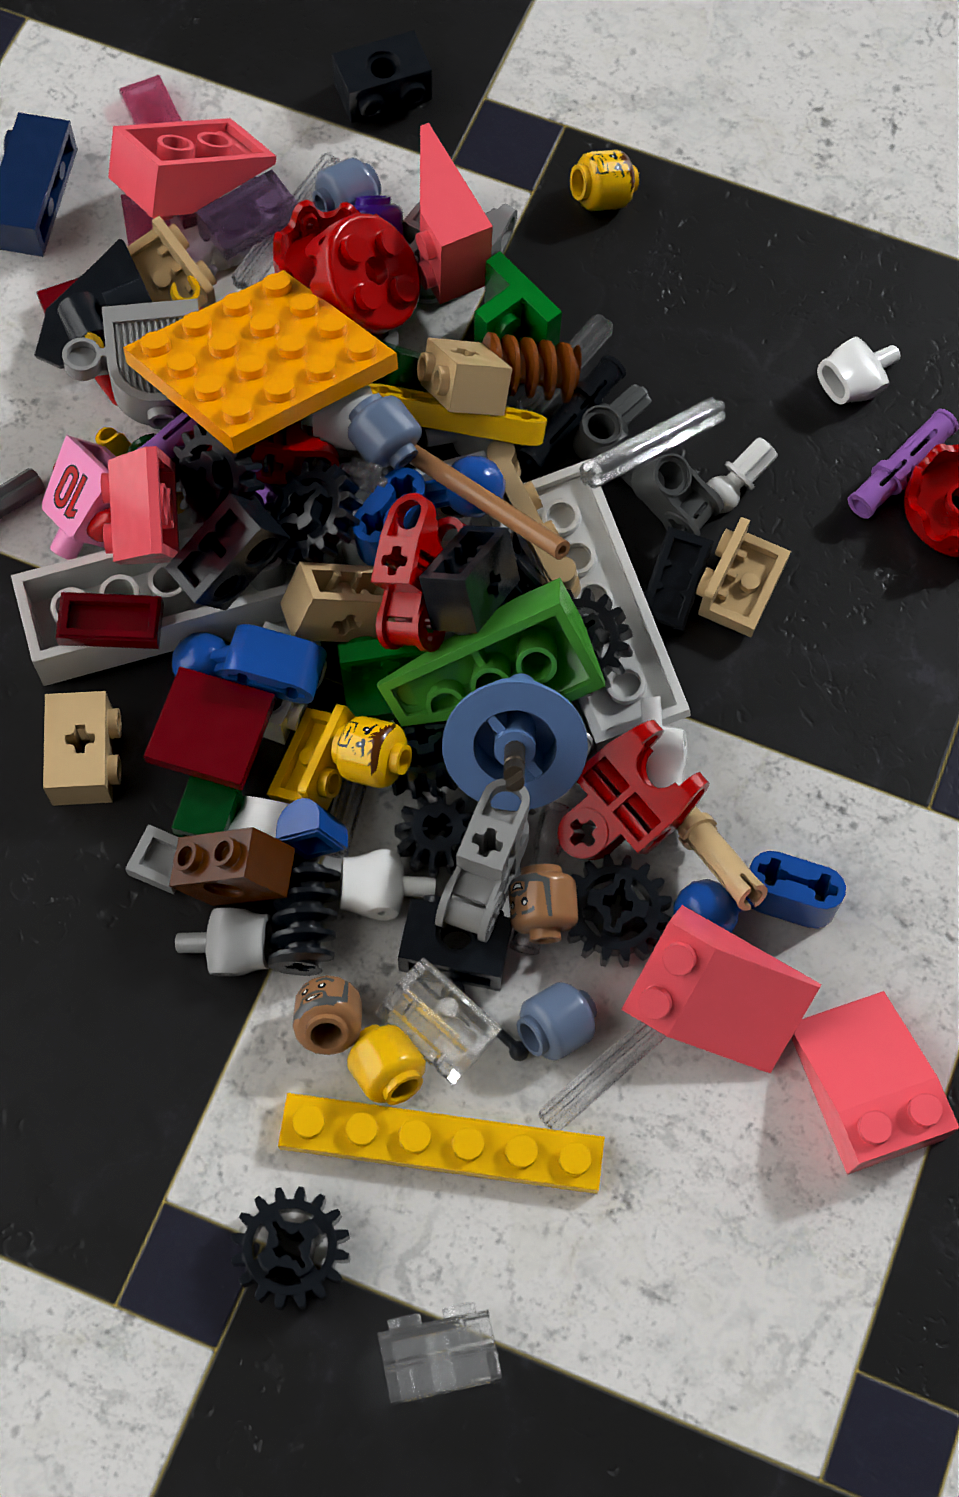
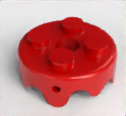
M310 200L299 202L294 207L287 226L274 234L273 264L275 273L284 270L310 289V283L317 270V259H312L305 254V248L308 243L331 224L347 216L362 213L348 202L340 203L337 209L329 212L318 210ZM366 263V274L371 281L376 283L375 271L371 265Z
M353 214L331 224L306 246L305 254L312 259H317V270L310 283L312 294L327 301L373 336H379L401 326L413 314L420 295L418 264L410 245L391 223L372 214ZM366 263L374 269L376 283L368 278L365 271Z
M938 444L930 450L918 465H915L905 489L904 507L908 522L924 543L938 552L952 557H959V509L952 502L953 497L959 496V444Z

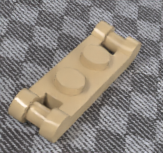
M498 440L490 442L486 451L487 457L496 463L505 479V493L503 496L505 501L559 535L552 520L545 523L542 522L537 510L542 508L543 505L533 483L529 481L523 484L520 479L521 468L514 444ZM526 540L547 583L561 578L565 588L570 589L574 597L577 598L581 591V585L577 576L575 562L567 556L557 560Z

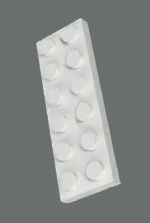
M588 459L532 480L531 482L543 505L542 508L537 510L542 522L545 523L552 520L559 536L570 543V550L566 556L575 562L577 576L581 585L580 594L576 599L581 598L585 588L591 589L595 596V602L604 594L608 595L613 603L612 609L621 607L626 616L622 624H629L633 632L632 638L623 641L630 645L633 651L632 657H620L619 659L625 669V673L620 675L611 672L607 675L611 684L610 688L606 689L603 687L594 691L592 696L587 697L585 695L578 698L597 750L602 749L607 743L621 736L622 733L642 724V697H661L662 726L691 716L690 708L591 460ZM516 533L520 546L544 577L525 538ZM580 614V615H581L582 617H586V616H588L589 614ZM609 643L603 646L601 659L607 652Z

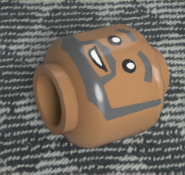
M555 864L526 866L521 868L520 876L512 879L510 882L508 894L511 926L519 933L530 935L531 943L550 944L562 940L561 933L572 929L578 922L576 883L570 875L562 873L561 866Z
M327 975L313 978L305 983L297 993L294 1004L292 1027L298 1042L305 1049L322 1055L342 1053L353 1046L360 1036L362 1025V1001L357 989L350 982L340 977Z

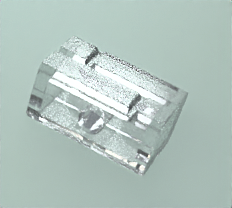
M422 958L392 987L384 999L385 1001L375 1013L386 1025L390 1024L399 1027L418 1048L425 1061L433 1065L436 1071L451 1085L456 1084L476 1063L502 1031V1028L426 958Z
M467 1302L443 1308L444 1319L422 1323L420 1314H411L388 1320L389 1330L379 1332L378 1337L391 1405L500 1382L502 1380V1373L488 1309L476 1311L475 1302Z

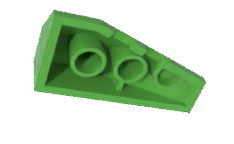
M558 578L499 607L478 634L453 635L445 640L435 652L422 654L378 681L377 687L400 725L409 726L447 721L456 705L468 694L484 685L500 679L510 678L518 673L531 676L534 681L557 691L569 702L605 687V680L583 619L561 578Z

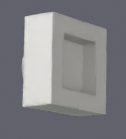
M148 824L125 868L127 874L174 894L176 889L169 887L179 837Z

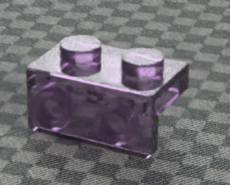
M271 169L258 177H253L241 184L239 188L196 211L199 235L204 242L211 240L227 261L270 237L277 231L284 229L289 223L293 209L298 202Z

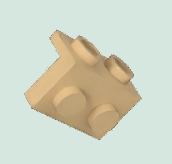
M160 216L152 220L153 229L127 247L152 302L173 301L170 295L173 282H175L178 294L181 297H192L193 289L189 285L188 276H193L200 285V295L198 296L199 308H206L216 303L213 286L217 284L214 275L202 260L197 263L193 261L186 251L190 247L189 243L174 223L168 227Z
M741 517L734 531L725 529L715 551V555L721 559L715 570L706 568L697 587L696 594L703 597L698 615L748 637H752L791 551L747 533L750 520Z

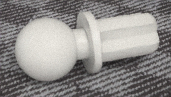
M757 438L733 463L729 461L725 463L726 468L730 471L727 476H716L706 483L721 497L724 503V509L721 513L733 510L740 499V488L744 485L752 491L755 488L752 483L777 458L778 454L766 440Z

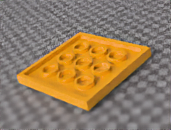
M284 270L270 274L262 281L239 292L230 293L222 300L206 308L188 313L181 320L158 331L149 332L141 339L123 347L126 363L234 454L398 369L397 352L327 301L312 294L309 288Z

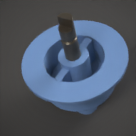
M518 673L510 678L500 679L474 690L456 705L447 719L444 728L442 753L444 763L453 781L464 793L479 802L488 784L504 778L506 781L505 788L509 791L516 792L525 786L530 796V809H535L557 800L576 783L586 763L588 738L580 714L564 696L534 681L531 676ZM505 791L493 797L491 806L501 810L517 811L521 800L516 794Z

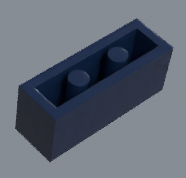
M18 112L13 129L7 130L4 138V156L0 165V250L44 257L78 150L69 120Z

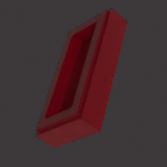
M61 592L55 637L58 645L159 649L164 609L162 596Z

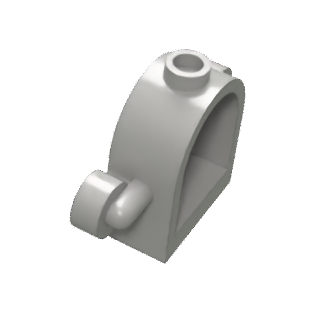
M198 298L102 307L105 347L100 348L95 341L84 337L69 341L62 351L63 363L67 374L79 381H88L99 375H109L114 399L122 412L136 422L162 430L169 422L180 415L183 410L126 363L123 347L141 339L149 332L158 331L181 320L188 313L199 311Z

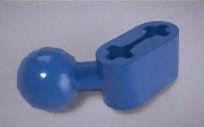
M466 456L452 464L451 467L503 499L505 479L495 462L484 456ZM400 468L390 471L364 501L363 506L356 511L354 516L361 521L358 526L352 527L360 559L366 565L374 566L380 535L388 512L394 502L406 494H421L434 504L435 509L451 506L454 511L464 517L480 518L488 514L436 480L425 481L417 470ZM420 505L413 506L407 511L404 517L405 529H411L416 526L421 512Z
M241 624L236 627L230 645H227L220 636L206 632L193 633L180 640L172 654V671L174 676H176L179 667H184L273 693L276 698L307 704L314 700L328 654L323 647L309 640L255 625Z
M766 851L753 859L749 869L767 887V896L757 907L753 905L748 897L745 899L751 905V909L759 913L804 927L817 929L825 927L832 922L846 895V885L841 875L829 867L781 852ZM703 879L692 881L679 892L674 901L673 915L683 905L732 933L738 922V913L743 910L737 906L736 901L720 882ZM765 879L772 881L771 886L764 883ZM816 894L821 896L820 901L815 899Z

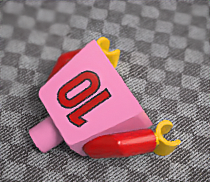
M103 427L95 436L97 443L66 435L58 459L53 466L52 476L42 501V510L59 527L50 549L62 558L68 560L77 558L84 543L104 548L103 526L105 523H111L110 503H103L101 473H109L108 460L126 454L131 446L127 437L123 433H117L114 428ZM182 491L177 492L178 514L184 511L179 507L181 500L184 498Z

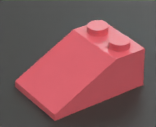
M231 118L113 126L108 178L126 196L137 203L148 216L154 219L160 216L163 220H170L175 215L193 214L275 165L277 156Z
M429 123L420 126V232L415 236L420 252V262L417 264L421 285L425 290L431 288L439 304H442L485 286L486 260L491 257L493 226Z
M145 446L109 459V473H101L100 479L103 503H110L111 523H105L103 526V541L106 554L113 553V562L120 565L169 563L180 551L175 462L157 446Z
M681 905L668 922L621 1010L669 1038L771 1074L820 989L821 984Z
M884 991L803 1018L800 1021L791 1039L847 1175L944 1141L959 1129L957 1120L936 1073Z

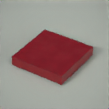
M179 667L144 753L146 763L242 791L276 704L275 694Z

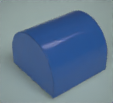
M301 798L291 802L282 811L278 819L276 839L294 847L295 853L305 860L343 851L348 848V830L345 824L311 799Z

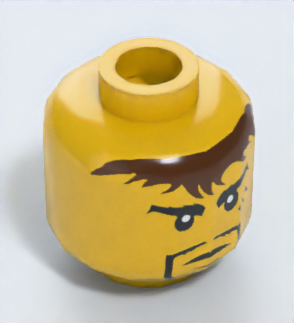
M620 150L593 151L583 154L578 163L572 168L570 174L572 195L588 211L624 208L631 201L633 193L636 192L639 186L637 168L632 165L629 157Z
M360 716L353 718L346 725L338 729L332 742L331 755L340 775L346 780L375 788H385L392 785L399 775L407 772L411 764L412 749L407 745V738L403 729L396 723Z

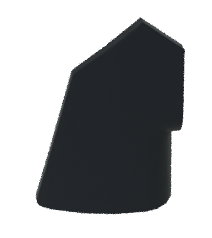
M118 239L83 275L46 308L34 354L37 359L63 369L65 367L62 351L69 341L80 337L85 338V335L91 332L101 338L105 347L102 307L152 302L124 240Z

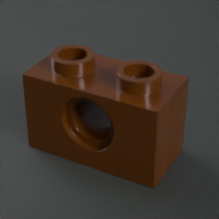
M254 827L179 837L173 858L169 887L212 906L287 898L295 848Z

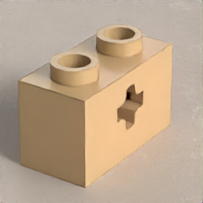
M427 338L426 351L420 354L417 364V375L419 381H421L420 384L449 412L504 416L512 368L481 342Z
M299 562L280 602L291 636L309 641L349 642L361 636H370L378 639L376 635V616L382 603L384 590L371 583L374 566ZM389 618L388 621L394 622L395 618Z
M106 691L45 694L43 789L53 806L113 802V785L121 784L122 775L120 756L113 755V738H121L122 722L120 709L112 708ZM83 744H86L85 753H80L83 751Z

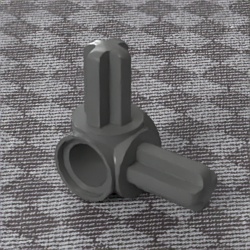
M636 384L631 385L610 405L601 403L587 409L572 438L573 450L579 458L584 461L590 459L591 463H596L598 466L606 462L631 488L632 474L635 468L645 461L625 441L629 436L628 425L651 404L652 400L646 388L643 386L639 387ZM589 429L598 430L606 439L594 437Z

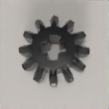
M442 790L439 797H436L435 803H430L428 798L421 794L417 799L418 809L404 806L401 810V817L405 822L396 824L394 828L395 837L402 840L397 845V853L400 857H411L409 865L413 872L419 871L426 864L429 865V877L437 878L439 867L443 866L446 867L450 875H453L457 866L456 855L474 812L463 813L465 801L462 797L454 800L450 805L446 804V793ZM441 830L446 831V838L438 835L434 840L429 839V832L437 835Z

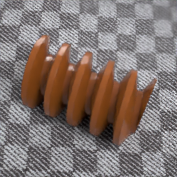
M487 332L482 343L512 368L508 391L509 396H515L519 385L524 384L526 397L532 399L537 387L542 386L544 400L551 401L556 388L560 389L561 401L569 403L580 378L582 353L579 344L572 349L569 343L559 342L554 347L550 340L542 339L536 345L534 339L529 337H523L518 343L513 335L506 334L500 340L496 333Z

